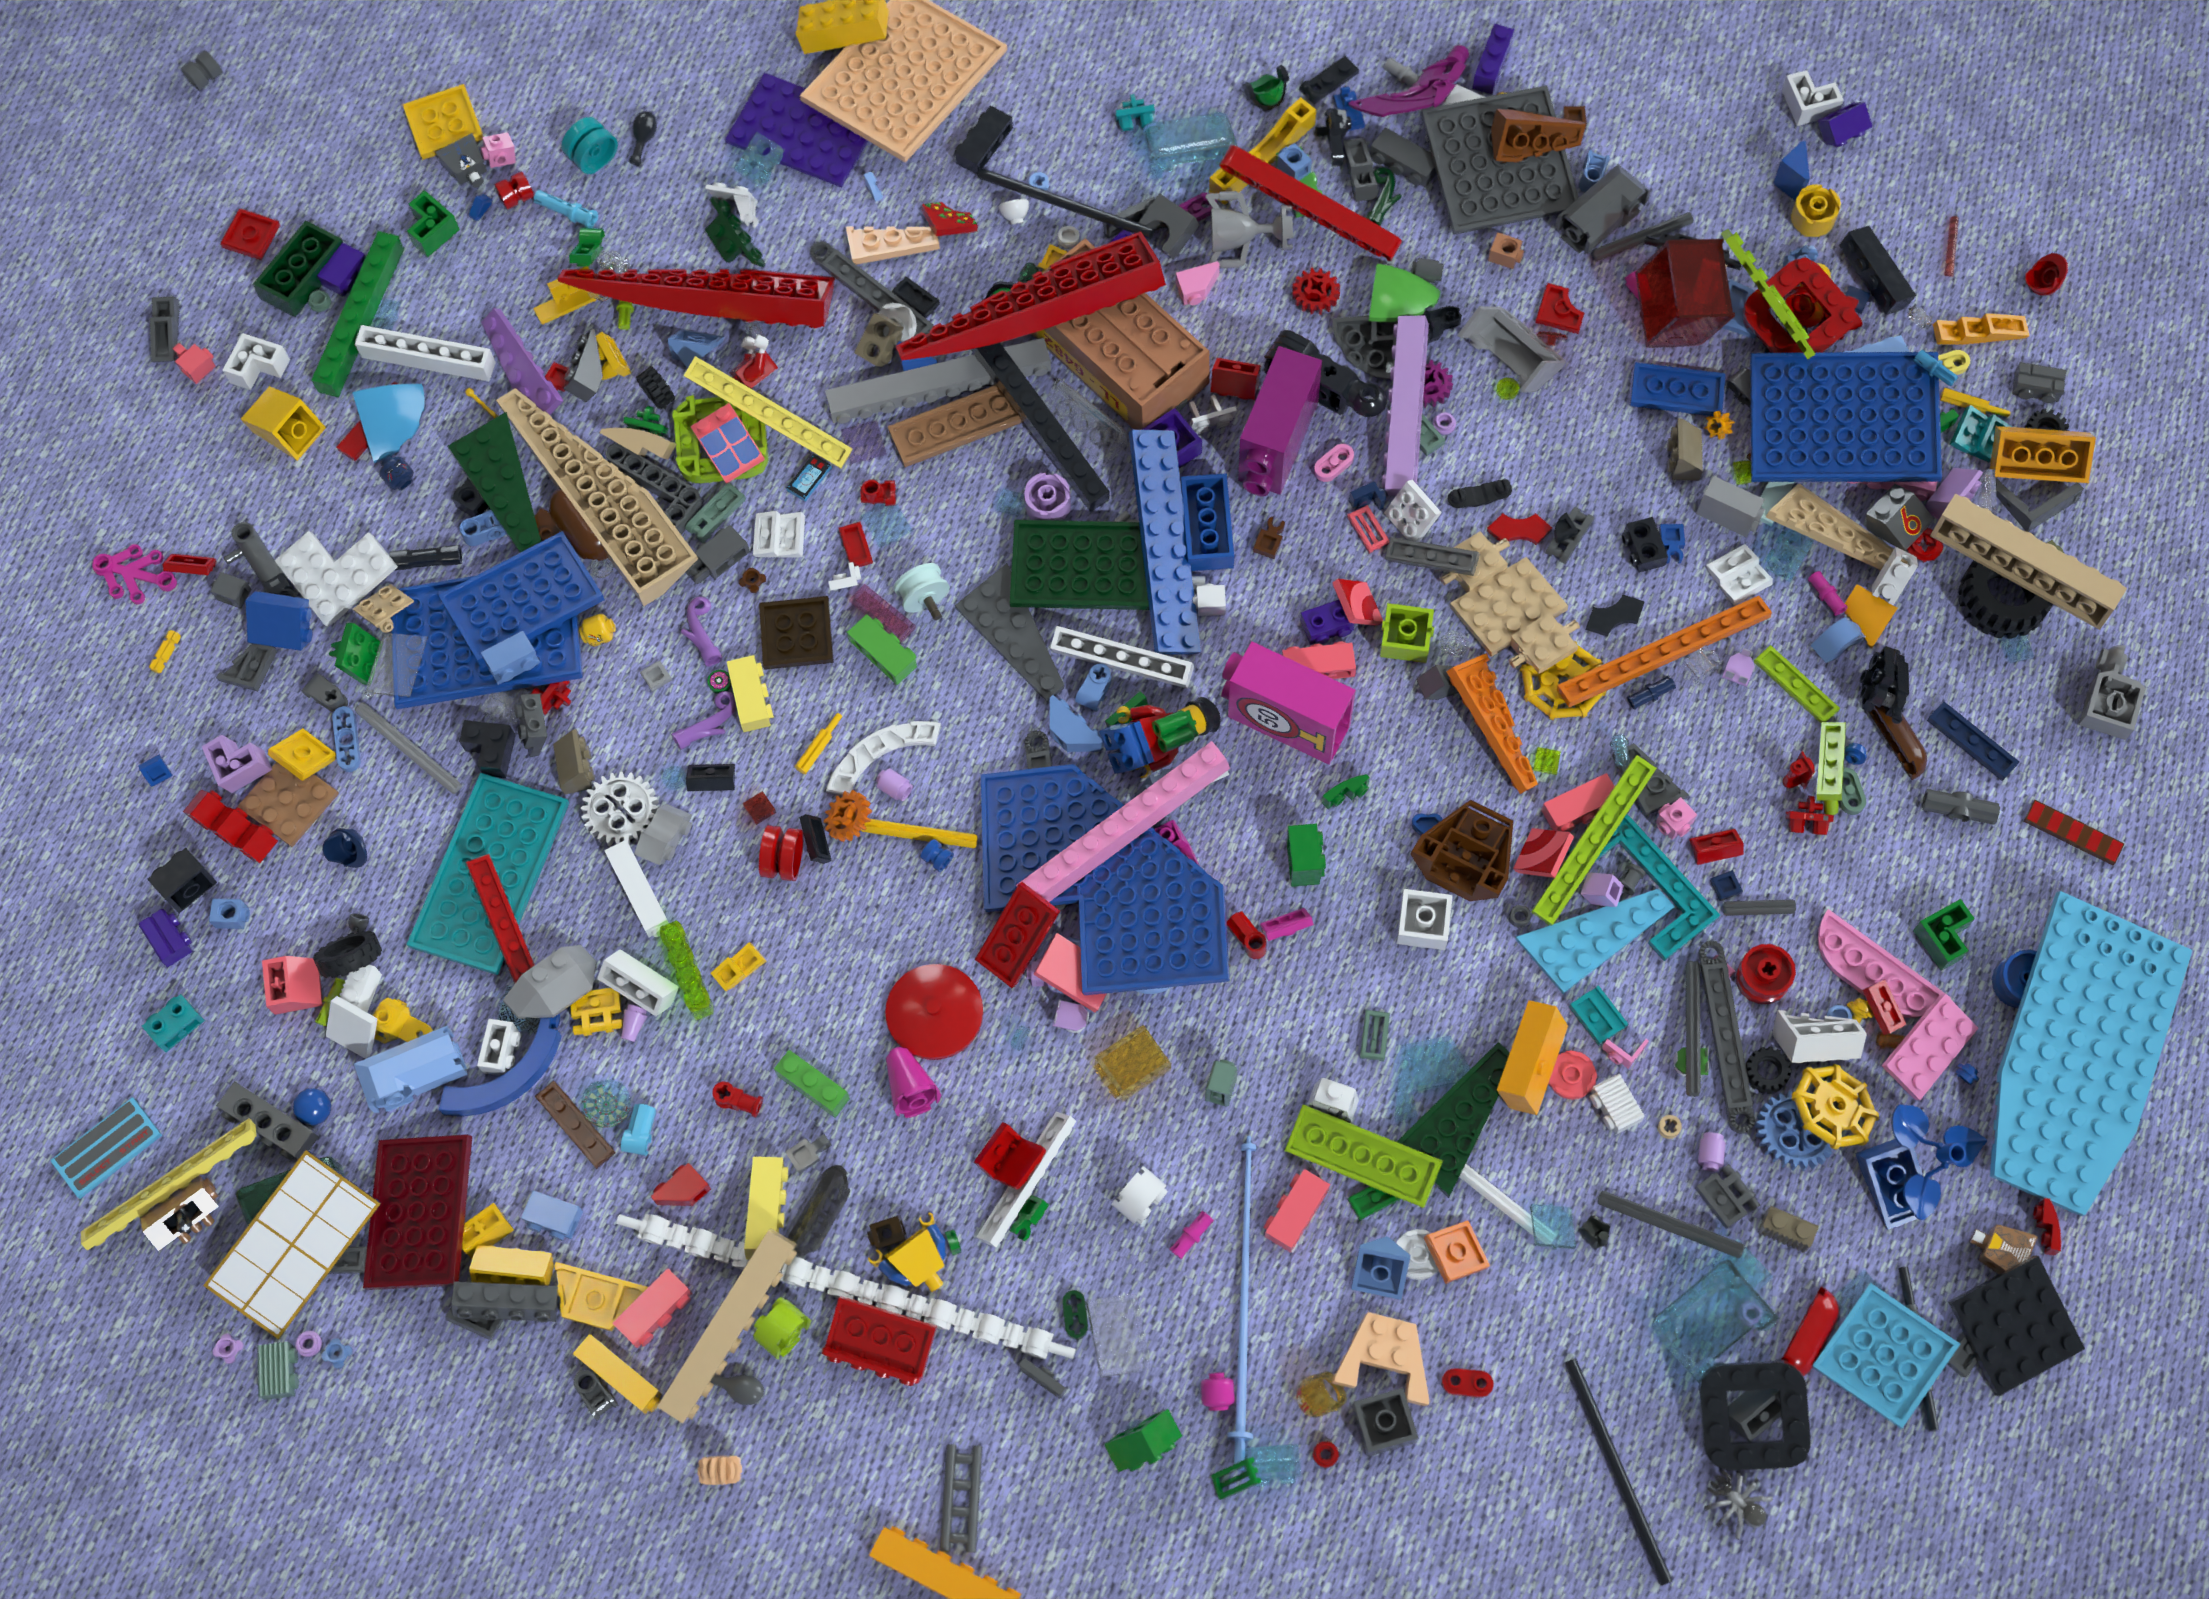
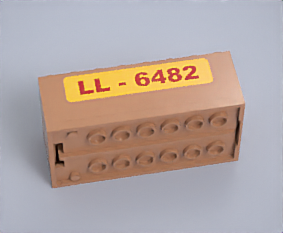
M1085 238L1056 262L1096 247ZM1050 267L1047 268L1044 272H1042V274L1051 270ZM1146 293L1140 294L1134 299L1121 301L1112 307L1102 308L1093 314L1083 315L1031 333L1036 339L1044 338L1047 349L1134 430H1142L1174 408L1179 412L1187 405L1189 400L1210 384L1209 350Z

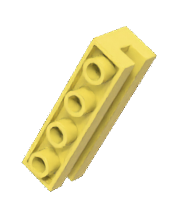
M753 1157L744 1245L746 1260L751 1259L770 1228L778 1233L779 1228H784V1213L780 1212L781 1205H786V1190H783V1182H788V1167H784V1161L781 1157Z

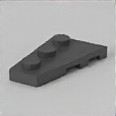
M1634 743L1612 753V758L1621 774L1624 773L1636 755L1657 768L1655 762ZM1657 768L1636 801L1644 816L1659 811L1667 803L1672 805L1679 798L1687 799L1689 794L1676 786L1670 776L1665 775Z

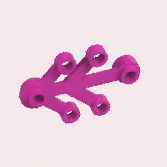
M133 544L128 549L114 556L108 554L97 555L93 560L92 567L97 575L105 577L109 586V594L114 599H119L124 595V589L121 585L117 584L114 573L122 575L130 592V600L134 604L139 605L145 601V595L139 590L135 579L156 584L163 591H171L177 585V579L171 572L163 571L157 575L140 570L150 564H160L164 559L163 554L159 550H153L149 555L140 558L143 551L139 545ZM134 549H138L136 554H131ZM154 555H159L157 560H152ZM129 558L138 559L125 566L119 564ZM104 563H108L106 567L101 568ZM167 580H171L168 585H164ZM115 589H120L118 594H113ZM137 594H141L140 599L134 600Z

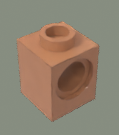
M1497 233L1490 249L1488 261L1514 269L1516 262L1521 263L1524 255V250H1521L1523 241Z

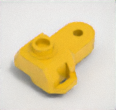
M385 998L379 1003L373 1014L377 1018L374 1039L384 1044L399 1038L406 1042L418 1038V1034L421 1031L423 1035L433 1032L430 1025L411 1016L407 1003L399 999ZM380 1032L383 1033L385 1038L379 1036L378 1034Z

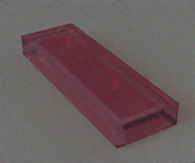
M866 584L849 599V602L864 615L867 614L872 619L877 618L883 624L884 630L888 634L893 633L900 640V644L916 629L915 624Z

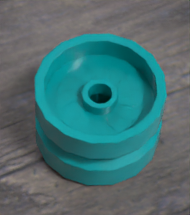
M585 117L574 123L565 133L561 144L562 152L585 174H594L607 165L614 158L618 148L617 138L606 130L594 117Z

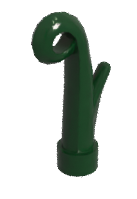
M1386 167L1377 168L1373 172L1376 182L1385 184L1372 210L1365 217L1379 226L1382 225L1384 216L1391 206L1402 198L1401 194H1397L1392 198L1396 180L1394 173ZM1384 174L1386 177H1380L1379 175Z

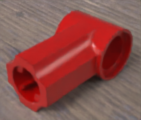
M1243 911L1236 912L1226 921L1227 928L1245 949L1247 956L1252 959H1260L1266 954L1265 935L1255 928ZM1253 942H1258L1262 946L1258 949H1253L1249 945Z

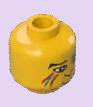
M602 613L585 618L582 621V626H579L583 642L585 644L588 643L592 647L610 642L613 639V632L616 631L614 621L611 618L608 619Z

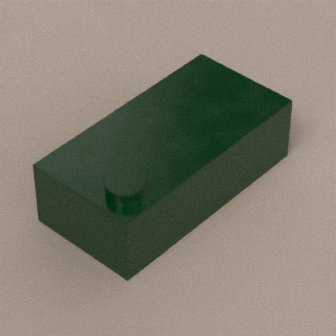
M305 220L253 283L259 299L296 318L308 303L310 294L322 286L317 275L342 244V238Z

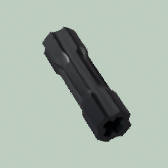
M460 545L389 552V556L398 566L395 570L462 564V549Z

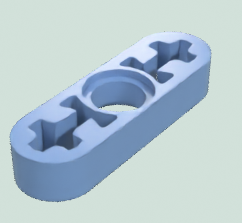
M342 706L337 708L332 715L337 763L343 771L353 772L360 766L361 762L356 716L349 707ZM346 713L348 716L346 718V725L348 728H344V724L340 720V718L343 717L342 714ZM344 735H352L353 740L347 745L341 744V738ZM345 751H349L350 756L354 759L351 760L350 765L343 762L347 760V753Z

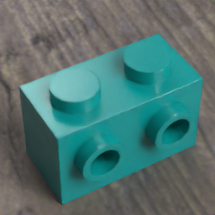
M180 994L170 999L166 1006L158 1013L149 1016L146 1023L142 1025V1028L158 1047L166 1053L205 1020L190 1002Z

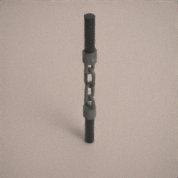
M1900 1267L1898 1271L1905 1307L1919 1315L1918 1307L1915 1304L1909 1268ZM1933 1385L1923 1398L1929 1432L1939 1431L1932 1391H1934Z

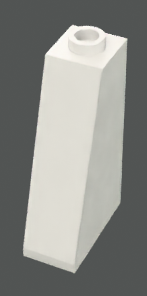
M627 840L604 850L648 937H659L665 934L667 928L671 926Z

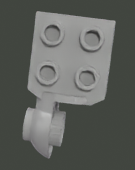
M2116 645L2109 649L2103 648L2098 656L2096 668L2100 669L2101 673H2098L2090 683L2079 725L2126 740L2135 729L2146 688L2139 681L2121 675L2127 661V655L2124 654V645Z

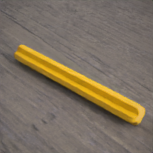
M875 819L865 823L866 830L861 829L862 832L927 842L936 839L941 844L976 848L978 842L976 834Z

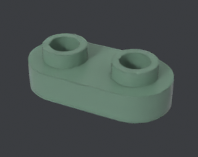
M1844 768L1843 779H1847L1849 784H1843L1842 801H1839L1845 813L1857 815L1866 806V797L1857 773L1851 768ZM1848 801H1855L1857 806H1850Z

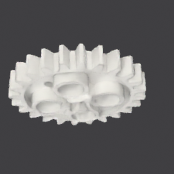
M622 771L618 778H615L613 773L610 774V780L602 776V784L594 782L593 784L596 789H587L590 798H583L586 806L581 807L582 812L585 813L581 817L584 822H587L585 824L587 831L591 830L590 834L593 838L598 836L597 839L600 843L606 839L608 846H611L614 841L618 844L624 840H627L630 846L631 839L638 843V836L651 823L655 816L653 813H656L658 808L656 804L659 803L657 797H653L656 794L654 789H649V782L643 783L641 776L634 780V775L631 772L627 778H625ZM626 791L624 796L616 797L618 792ZM606 796H610L620 808H624L627 815L635 822L631 823L619 809L616 810L614 804ZM604 806L609 807L606 812L599 813L600 808ZM642 806L639 812H632L634 807ZM618 822H625L623 827L614 828Z

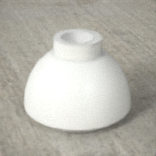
M1027 199L1007 201L999 205V210L1004 218L1010 221L1011 225L1024 223L1023 218L1029 210V201Z

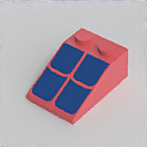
M730 403L691 426L726 484L765 460Z

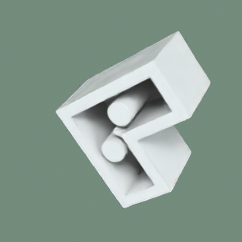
M1807 70L1787 75L1782 88L1783 96L1797 126L1815 122L1841 109L1844 101L1836 82L1815 88Z
M242 333L223 368V372L231 384L251 390L260 372L281 378L290 358L283 346Z

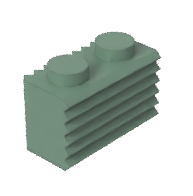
M1228 1060L1214 1061L1205 1088V1101L1225 1107L1229 1106L1237 1081V1068L1234 1066V1063Z
M289 1342L257 1346L258 1397L263 1400L295 1396V1389L299 1387L298 1374L294 1373V1364L298 1362V1351Z

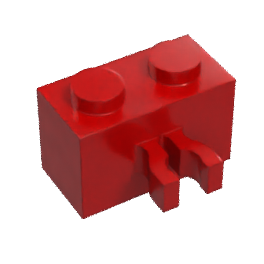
M1217 358L1212 368L1210 392L1221 396L1230 395L1243 400H1254L1259 389L1261 365Z

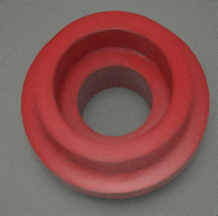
M1329 1441L1318 1443L1313 1450L1315 1463L1323 1468L1332 1467L1339 1458L1337 1447ZM1323 1450L1330 1452L1331 1457L1329 1459L1321 1457Z

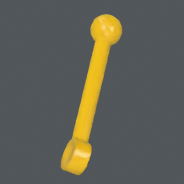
M472 388L465 390V394L471 396L491 417H498L494 411L474 394Z

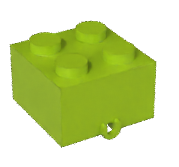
M1387 603L1385 620L1382 621L1381 630H1383L1380 657L1427 663L1430 638L1433 637L1434 627H1432L1434 609Z

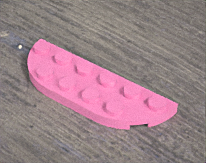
M1827 910L1818 929V946L1821 956L1835 975L1862 995H1864L1863 989L1879 981L1886 980L1902 1016L1918 1018L1924 1015L1940 994H1945L1831 910Z

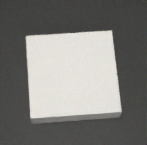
M336 996L331 1000L326 1037L361 1057L368 1058L373 1050L377 1018Z

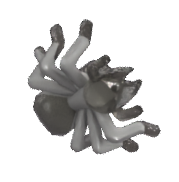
M1722 1470L1721 1473L1727 1478V1481L1720 1475L1714 1476L1718 1484L1710 1481V1484L1717 1492L1710 1487H1707V1491L1714 1496H1726L1728 1500L1706 1505L1704 1510L1707 1511L1730 1504V1509L1716 1523V1527H1721L1733 1514L1738 1518L1735 1538L1740 1540L1743 1519L1752 1528H1758L1766 1521L1764 1508L1754 1502H1772L1773 1497L1748 1496L1759 1482L1758 1478H1755L1750 1486L1740 1494L1743 1481L1741 1470H1736L1737 1485L1736 1490L1733 1491L1731 1476L1725 1470Z

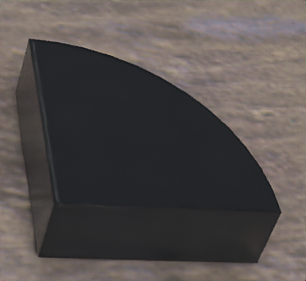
M1567 512L1559 518L1555 525L1554 538L1557 544L1578 533Z

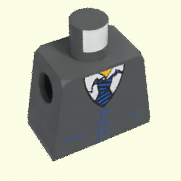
M472 133L436 151L440 164L460 185L469 181L472 187L477 188L484 183L481 175L486 173L487 169Z

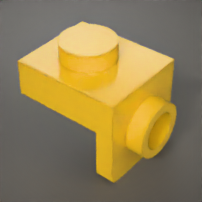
M1050 244L1042 262H1039L1038 268L1044 272L1050 265L1064 256L1067 251Z

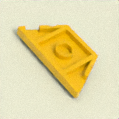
M555 1262L558 1295L561 1302V1317L567 1320L612 1331L615 1328L612 1323L648 1288L640 1284Z

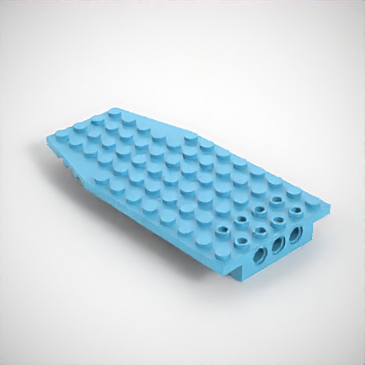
M2062 891L2056 892L1997 1073L1999 1088L1995 1099L1997 1116L1993 1126V1130H1995V1143L1992 1144L1990 1177L2040 1199L2049 1198L2052 1204L2080 1216L2086 1215L2137 1132L2193 950Z

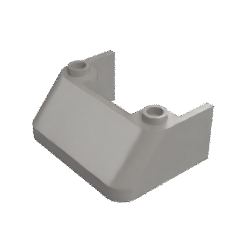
M1479 306L1458 334L1460 338H1470L1471 345L1478 350L1482 348L1489 349L1518 374L1520 390L1523 393L1536 392L1558 373L1566 363L1557 352L1502 307Z

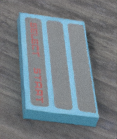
M132 1097L50 1161L75 1195L81 1199L160 1138L162 1134Z

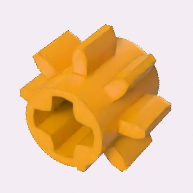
M1715 411L1714 417H1706L1708 423L1704 429H1708L1710 438L1718 435V439L1721 440L1725 439V434L1733 433L1731 427L1735 421H1731L1729 412L1721 415L1720 411Z

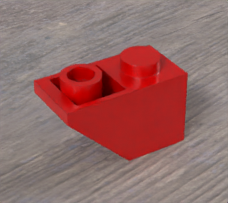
M688 1163L685 1166H679L672 1173L673 1177L666 1183L662 1182L653 1190L654 1194L650 1197L657 1205L693 1206L711 1188Z

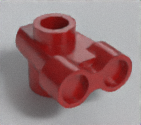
M873 479L865 481L861 486V503L885 504V506H895V480H887L882 484Z

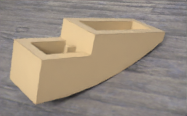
M604 428L600 431L604 436L645 457L649 450L659 457L668 460L676 446V443L664 437L637 429Z

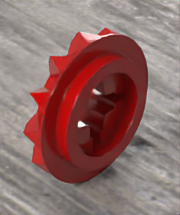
M1927 528L1907 549L1908 553L1916 556L1923 563L1930 560L1934 561L1943 550V543L1930 536L1933 532L1930 528ZM1923 538L1925 544L1930 545L1925 552L1922 546H1918Z

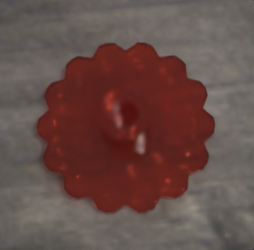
M1539 331L1536 334L1538 337L1546 338V345L1555 346L1556 340H1568L1566 335L1556 332Z

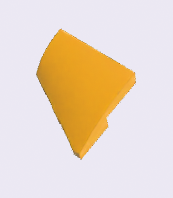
M1856 584L1844 603L1847 605L1844 613L1859 625L1861 632L1865 635L1866 644L1870 648H1873L1898 609L1884 599L1873 596L1872 592Z

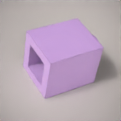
M1588 873L1582 885L1581 895L1590 904L1617 907L1624 885L1613 874Z

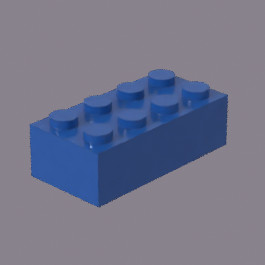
M1227 473L1182 476L1181 491L1184 507L1188 563L1191 564V571L1234 568V546Z

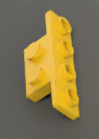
M558 279L547 283L553 299L534 307V311L540 323L545 324L605 296L558 282Z

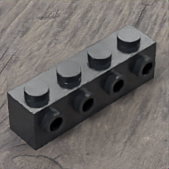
M1865 226L1847 233L1839 247L1884 314L1888 315L1907 308L1917 295L1871 227Z

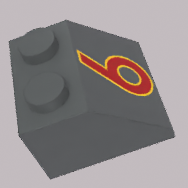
M1894 484L1866 513L1867 530L1904 551L1934 521L1932 515L1917 496L1897 484Z

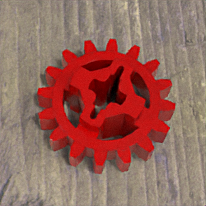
M1313 268L1310 269V273L1302 271V277L1296 276L1295 283L1292 285V299H1296L1295 305H1302L1303 312L1310 309L1311 315L1314 313V310L1318 311L1319 315H1322L1323 309L1330 312L1331 306L1336 307L1337 300L1340 299V284L1337 283V277L1330 278L1331 272L1328 271L1324 274L1322 273V268L1318 272H1315ZM1330 290L1331 294L1327 297V293Z

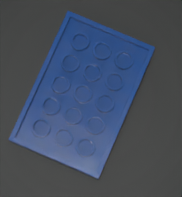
M563 531L438 595L479 665L485 663L481 654L482 651L511 636L524 631L528 640L605 600L602 592Z

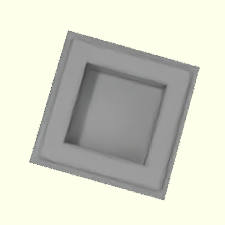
M660 660L640 672L652 692L672 681L671 676Z

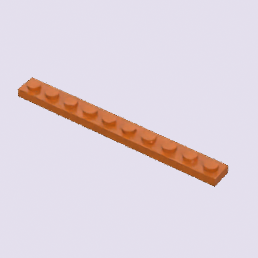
M1760 595L1558 684L1557 691L1567 706L1572 707L1771 618L1772 611Z

